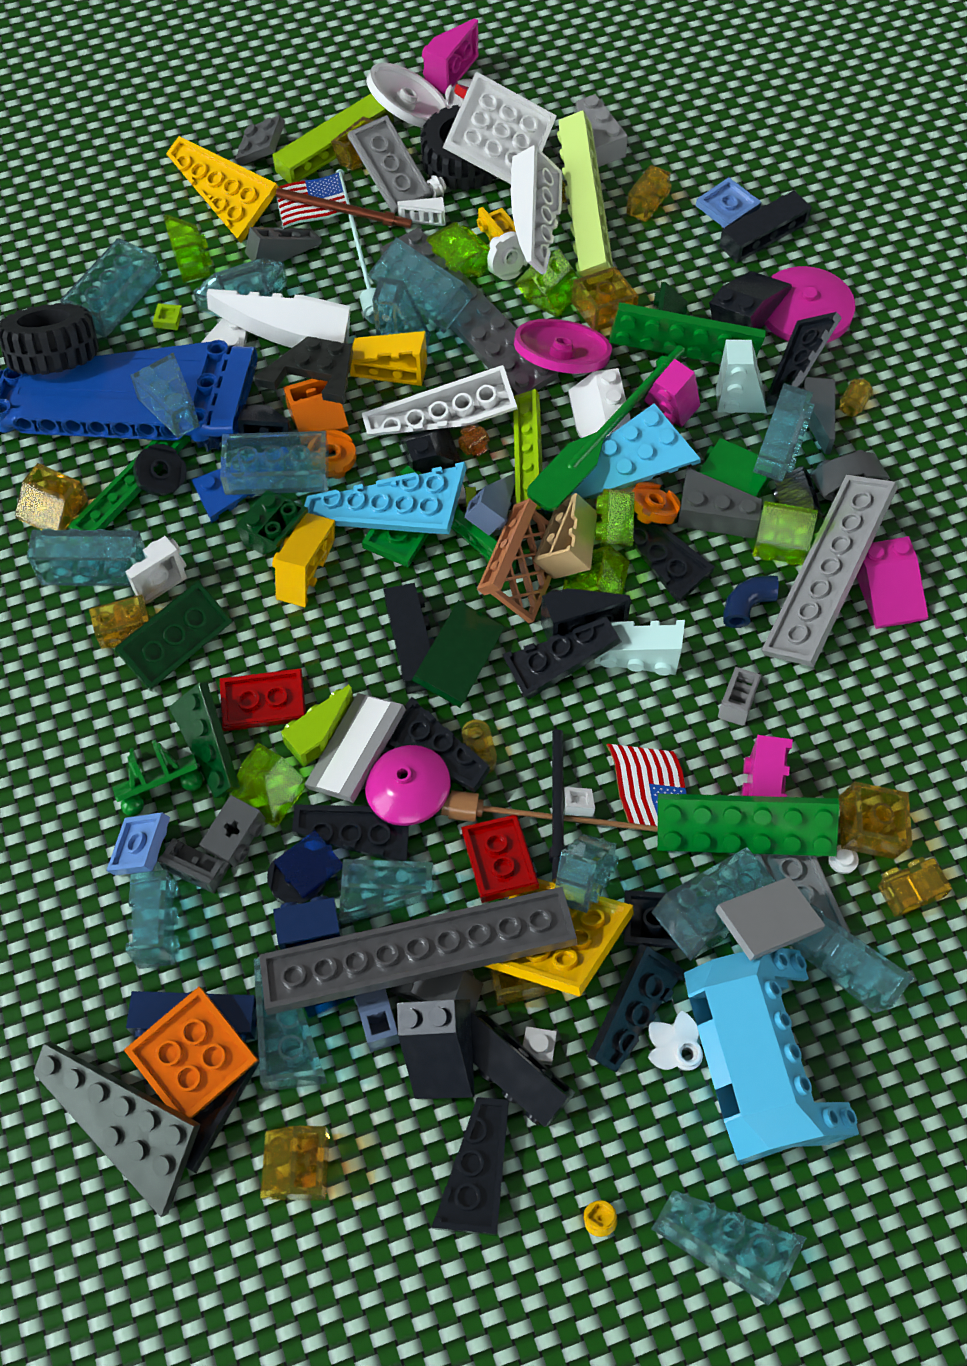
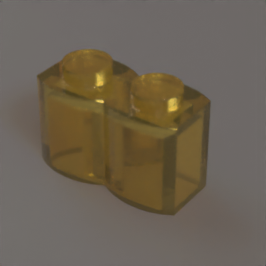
M920 857L907 865L909 867L907 869L899 871L896 867L882 875L883 879L878 884V888L895 917L938 901L950 893L952 887L935 858L925 860L923 857Z

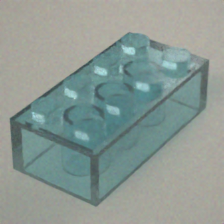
M397 237L367 275L380 290L443 334L473 297V294L464 282Z
M117 238L61 298V304L70 303L85 307L92 315L96 334L106 338L162 276L157 257L149 251Z
M326 431L222 434L220 479L225 495L263 494L266 490L274 493L327 492L329 447Z
M49 528L32 530L27 558L41 585L131 586L125 571L130 569L135 563L146 559L143 553L145 545L139 531L124 529L122 531L105 529L53 530Z
M746 847L666 893L652 911V914L691 961L732 935L715 911L719 904L774 883L776 880Z

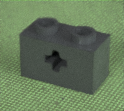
M230 795L199 845L207 853L229 863L230 866L235 868L239 862L244 861L247 857L249 845L253 838L258 837L263 831L266 818L260 810ZM240 830L238 835H231L232 831L238 832Z

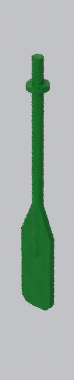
M678 345L668 356L659 357L656 361L657 368L597 432L567 444L528 486V498L544 510L554 511L558 509L597 466L603 440L646 395L674 359L678 360L685 353L684 347Z

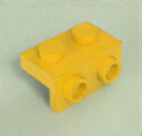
M484 207L478 209L477 225L481 232L486 233L490 242L494 237H500L506 232H516L514 221L503 208L489 214Z

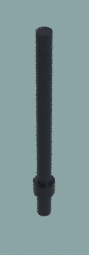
M560 729L552 731V847L549 848V861L552 863V882L555 884L564 882V863L567 861V848L564 847L563 731Z

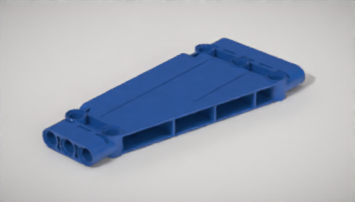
M214 340L204 343L94 356L91 361H87L82 366L79 365L71 370L67 369L63 370V372H52L45 375L20 374L7 367L4 370H0V432L6 433L16 429L25 434L170 441L179 440L182 435L190 436L192 440L197 442L205 441L209 437L236 438L239 431L238 417L243 405L247 402L257 367L256 347L228 346L223 340Z

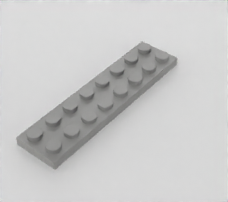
M852 475L845 476L762 648L765 656L814 667L898 489L896 482Z

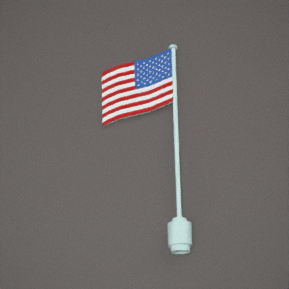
M338 169L335 174L319 179L293 182L279 186L281 189L350 205L343 178L344 171L342 169ZM276 197L283 229L298 223L327 219L343 214ZM348 214L367 287L360 294L363 314L369 323L379 324L385 320L387 314L384 296L380 289L371 288L354 217Z

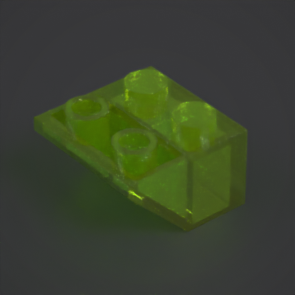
M454 222L428 236L426 239L432 246V252L446 260L445 265L454 272L460 270L468 277L474 275L481 278L488 268L487 258L490 248L465 225Z
M560 249L550 251L546 273L540 274L531 266L515 282L529 303L555 317L559 316L585 288Z
M603 489L602 495H597L596 514H601V522H596L595 540H600V547L633 546L635 492Z

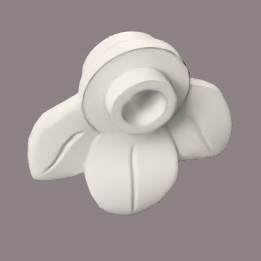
M680 1011L673 1026L662 1022H652L649 1024V1037L656 1048L649 1054L648 1059L656 1067L663 1070L678 1067L682 1070L690 1071L701 1064L703 1051L697 1043L699 1037L698 1028L694 1020L687 1013ZM682 1050H688L691 1053V1060H685L682 1057Z

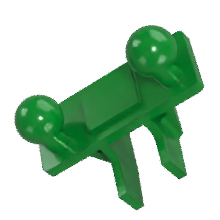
M155 739L152 741L161 767L143 774L134 749H129L130 755L127 756L129 780L113 787L115 799L117 802L121 801L123 813L128 816L139 815L144 809V801L137 794L158 787L181 776V786L185 790H198L203 783V776L196 770L198 765L194 755L190 754L176 760Z

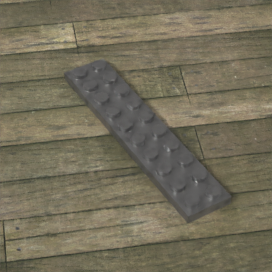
M418 227L380 248L381 255L488 369L501 365L504 366L514 396L533 389L539 390L558 379L557 371L537 366L524 359L516 351L514 338L517 329Z
M563 887L260 954L266 1013L271 1015L578 945Z

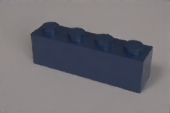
M132 991L126 1025L127 1030L137 1039L190 993ZM207 994L245 1043L246 1040H255L259 1002L255 995Z

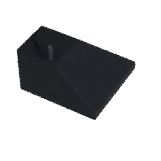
M449 428L431 429L400 437L409 467L415 472L429 473L432 472V468L442 467V469L456 467L455 463L461 462Z

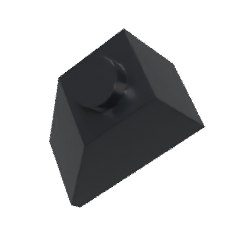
M243 405L238 417L240 442L290 444L289 420L268 405Z

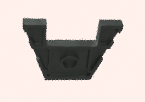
M307 336L254 377L255 385L276 390L287 374L328 382L321 392L323 400L344 404L346 400L345 391L348 388V373H350L353 358L352 345Z

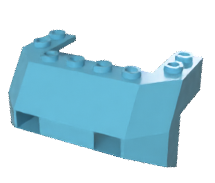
M780 948L752 961L749 960L743 951L710 960L684 972L689 1000L724 1123L736 1158L741 1165L791 1147L830 1145L859 1135L857 1117L849 1102H814L812 1086L805 1074L801 1061V1051L795 1042L791 1030V1019L785 1011L781 998L782 991L789 988L787 980L806 981L809 979L806 971V961L801 955L800 950Z

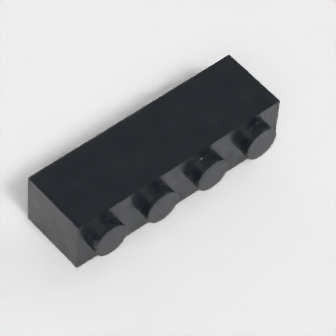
M793 190L786 195L780 196L768 205H763L757 211L745 215L735 223L727 225L722 229L719 247L738 263L807 225L812 206Z
M415 583L383 589L385 604L406 694L428 690L412 681L434 642V638H428L427 631L431 630L428 614L423 615L421 608H425L423 593H417Z
M482 1009L472 1012L473 1063L479 1068V1074L489 1082L494 1081L503 1089L502 1094L507 1100L514 1104L518 1103L526 1110V1116L533 1123L543 1125L544 1127L551 1124L576 1092Z

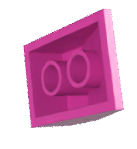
M474 18L434 37L422 51V58L424 59L423 76L425 80L442 94H445L449 85L452 84L453 87L457 84V81L462 78L479 56L477 19Z
M909 536L873 542L856 577L875 629L927 620L928 612L918 558Z

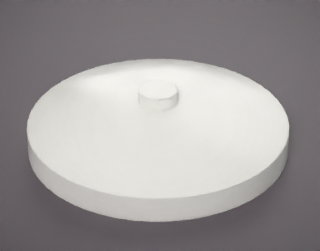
M378 63L371 68L367 76V85L374 98L393 115L414 126L423 128L426 121L430 120V117L435 112L440 113V110L445 107L449 109L442 94L420 75L402 66L391 63Z

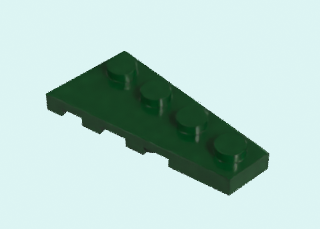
M198 683L169 706V709L189 749L194 755L214 798H223L237 789L239 782L208 683Z

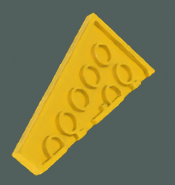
M178 136L166 153L240 243L244 241L250 227H253L275 197L277 188H279L276 183Z

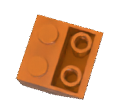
M309 379L283 387L287 407L301 443L308 442L317 434L319 436L327 434L326 431L329 430L345 431L349 429L343 405L323 400L321 392L328 383L326 381Z

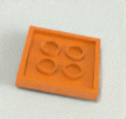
M197 987L124 1049L165 1105L191 1119L259 1061L202 987Z

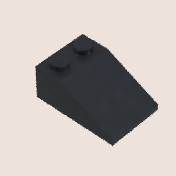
M749 271L723 285L709 302L712 320L760 329L791 290L792 284Z
M571 588L560 591L553 590L542 596L541 626L547 640H550L549 637L568 634L573 632L574 628L607 617L610 622H626L629 617L631 598L629 595Z
M470 999L397 1003L398 1037L414 1098L475 1097Z

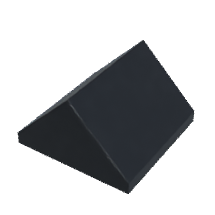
M625 890L624 903L633 905L634 914L622 931L624 945L639 946L643 944L649 947L686 949L685 894Z

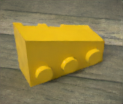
M425 331L358 337L354 339L350 370L352 377L422 386L428 364Z
M307 513L293 529L290 537L287 536L284 540L281 551L275 553L272 566L275 568L276 600L306 607L308 602L307 590L309 586L314 587L317 582V578L313 577L318 566H324L335 541V520Z

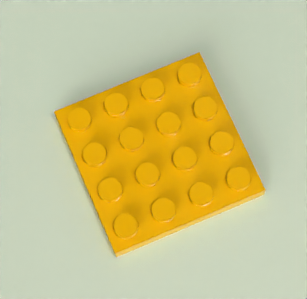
M538 879L539 890L510 896L509 898L563 887L578 945L484 967L581 997L634 914L633 905Z

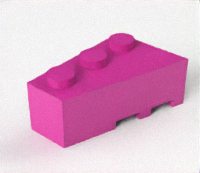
M674 359L654 382L644 402L650 406L655 403L672 425L675 423L682 428L700 407L695 372Z
M757 735L750 757H745L743 774H748L747 783H743L741 796L787 797L785 785L786 776H789L790 767L787 766V755L790 749H792L793 739Z

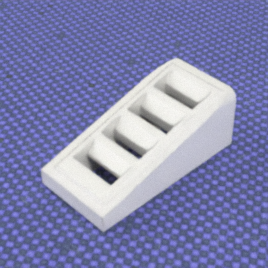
M443 197L397 201L399 217L412 219V223L445 226Z

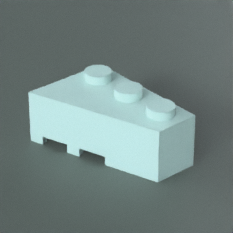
M726 340L716 386L717 412L767 413L765 388L761 380V373L757 365L752 340Z
M676 620V625H660V621H651L650 626H635L634 621L611 622L622 642L597 657L595 664H601L607 668H628L635 672L642 670L650 671L664 676L669 674L676 675L682 650L685 620Z

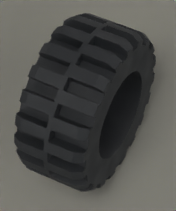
M452 105V108L449 109L445 107L440 110V113L435 112L430 117V120L426 121L421 130V157L425 173L430 178L433 175H436L438 178L441 177L450 190L455 191L457 189L469 191L472 188L477 190L482 185L487 186L491 184L493 179L497 178L495 175L442 148L460 109L459 105Z
M54 303L53 305L33 306L25 310L16 311L14 314H9L0 321V347L4 362L12 371H17L20 374L45 375L52 372H63V370L67 369L71 370L76 368V366L86 364L87 361H91L99 349L92 315L81 305Z

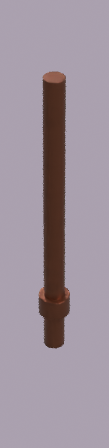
M281 188L276 190V197L383 222V225L390 227L396 225L411 229L412 219L395 216L393 212H378Z

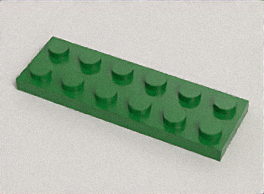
M619 302L609 336V343L670 354L678 345H681L685 349L682 357L721 364L726 340H752L757 357L764 342L766 330Z
M658 793V850L836 856L839 798Z

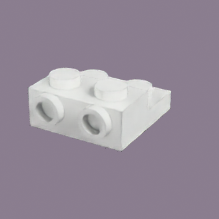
M166 536L150 543L148 547L143 549L146 559L135 563L130 569L125 571L136 598L142 606H145L187 579L184 571L186 563L179 554L181 549L174 539L168 540Z

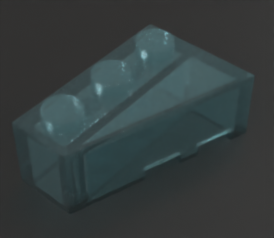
M380 277L372 298L376 336L425 331L427 348L431 334L405 282Z
M174 352L130 375L137 398L177 438L199 427L194 403Z
M582 834L574 841V845L569 844L567 850L563 849L561 851L555 888L563 887L569 908L588 913L592 903L599 902L602 888L607 887L610 874H614L619 857L615 856L617 844Z
M343 859L339 920L342 924H346L432 899L434 886L433 862Z
M167 870L131 874L129 906L132 907V919H128L127 928L132 930V942L126 943V952L139 969L174 965L175 954L180 952L178 936H174V925L179 923L178 910L176 907H173V897H177L178 894L177 883L175 879L170 877Z

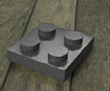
M281 115L267 118L256 125L251 124L245 129L235 158L240 166L275 153L285 124V120Z

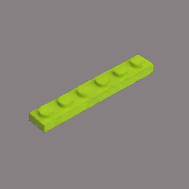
M536 389L514 396L518 408L513 410L516 504L529 499L527 488L543 471L540 395Z

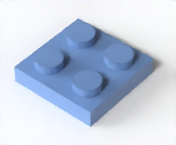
M728 177L697 198L696 207L725 228L727 225L742 219L745 215L760 209L762 202Z
M161 812L124 818L106 871L115 876L153 871L158 861V853L162 841L167 834L170 817Z

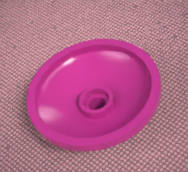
M417 745L394 748L382 755L371 768L365 783L367 801L373 812L390 824L408 826L424 822L434 816L448 798L451 786L449 770L443 759L431 749ZM402 774H408L406 778L399 779Z

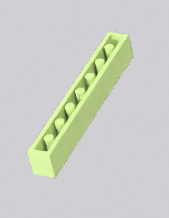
M584 110L558 120L559 131H557V136L562 145L560 156L565 165L562 168V172L567 181L565 192L570 200L567 208L573 221L570 224V229L575 237L573 249L578 257L576 269L579 276L583 275L585 280L591 283L613 275L614 268L592 124Z

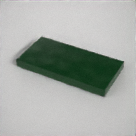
M198 580L113 649L145 687L151 690L233 621Z
M458 600L412 681L461 708L505 627Z

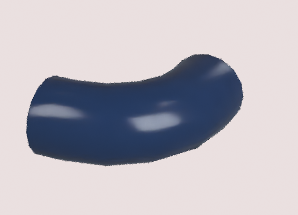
M778 576L752 577L738 584L726 599L723 612L724 624L731 628L745 627L750 623V614L753 606L761 602H776L779 589Z

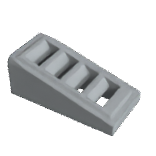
M735 667L721 702L718 718L741 726L745 725L762 675ZM737 680L750 683L752 686L737 682Z

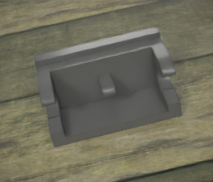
M175 838L170 841L164 853L158 859L164 871L213 894L230 867L229 863L187 846Z

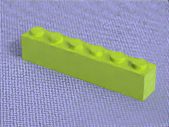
M371 93L272 154L275 172L288 183L299 182L353 148L348 138V132L388 115L393 123L394 115L385 109Z

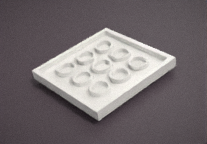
M476 72L442 148L511 184L512 157L533 145L540 151H543L557 116Z

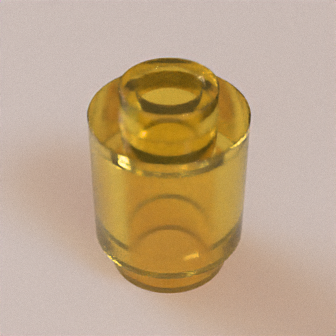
M854 379L850 382L840 399V410L845 415L854 417L863 411L873 394V388L870 383L864 379Z

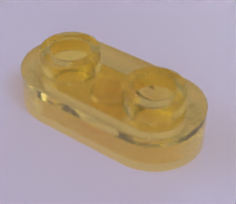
M470 720L462 729L463 743L481 759H486L491 770L490 772H492L497 764V754L490 728L482 720ZM478 734L481 738L473 739L472 736Z

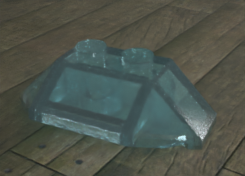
M260 258L214 273L203 282L200 288H196L193 291L197 308L201 312L220 317L208 309V289L238 291L240 295L259 292L261 296L272 297L273 293L280 294L287 283L285 266L281 261L275 262Z

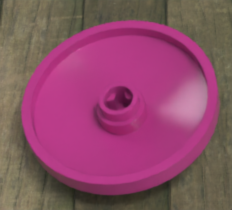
M808 266L787 268L771 276V278L792 284L791 290L764 323L776 336L789 342L798 320L837 312L842 319L827 343L839 338L847 331L854 316L855 299L850 288L839 277L826 270Z
M537 319L523 323L515 332L514 347L516 351L527 361L545 369L563 373H590L604 368L610 361L612 346L608 339L598 331L579 323L560 319Z

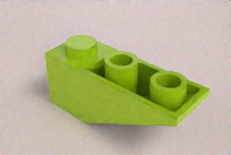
M349 684L343 689L335 690L327 700L320 705L312 706L304 716L289 722L284 727V730L281 731L285 746L303 767L322 755L354 699Z

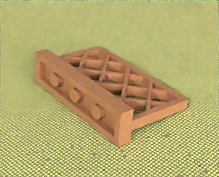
M530 498L513 505L508 521L502 530L477 588L484 596L488 594L493 595L528 623L534 622L542 603V596L545 595L552 578L533 561L537 553L534 537L540 536L542 541L549 521L535 510L537 504ZM531 519L537 523L539 533H532ZM523 539H527L530 554H523L521 546ZM532 557L535 572H528L525 558ZM514 560H518L522 575H514L512 568ZM537 575L539 588L536 591L533 590L530 576ZM523 578L527 593H519L516 579ZM509 581L512 592L511 597L501 591L504 582ZM528 596L530 603L529 612L523 608L521 597Z

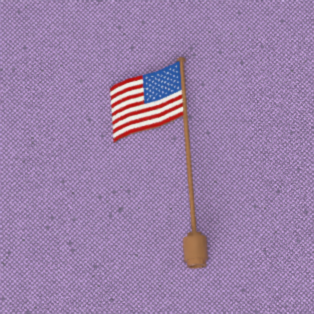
M606 744L615 765L619 798L628 823L564 815V821L658 832V793L686 794L683 771L674 751ZM453 790L449 793L441 815L448 816V819L476 822V816L482 817L483 811L552 819V814L483 806L484 800L478 799L479 793Z

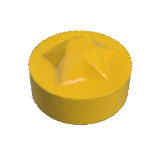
M606 1201L590 1203L584 1211V1223L587 1231L597 1237L610 1235L617 1226L615 1208Z

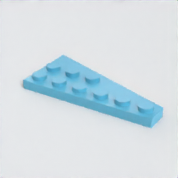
M654 403L603 440L597 466L570 495L577 493L583 499H594L600 497L602 493L612 490L615 492L636 485L639 482L651 480L654 476L666 472L672 473L678 471V468L690 464L692 466L699 464L701 459ZM540 508L545 515L554 512Z
M465 462L455 463L456 467L442 469V467L432 468V472L418 475L414 472L378 480L374 485L363 486V484L353 486L351 490L342 492L336 489L309 495L304 506L308 508V513L335 520V526L449 535L467 467Z

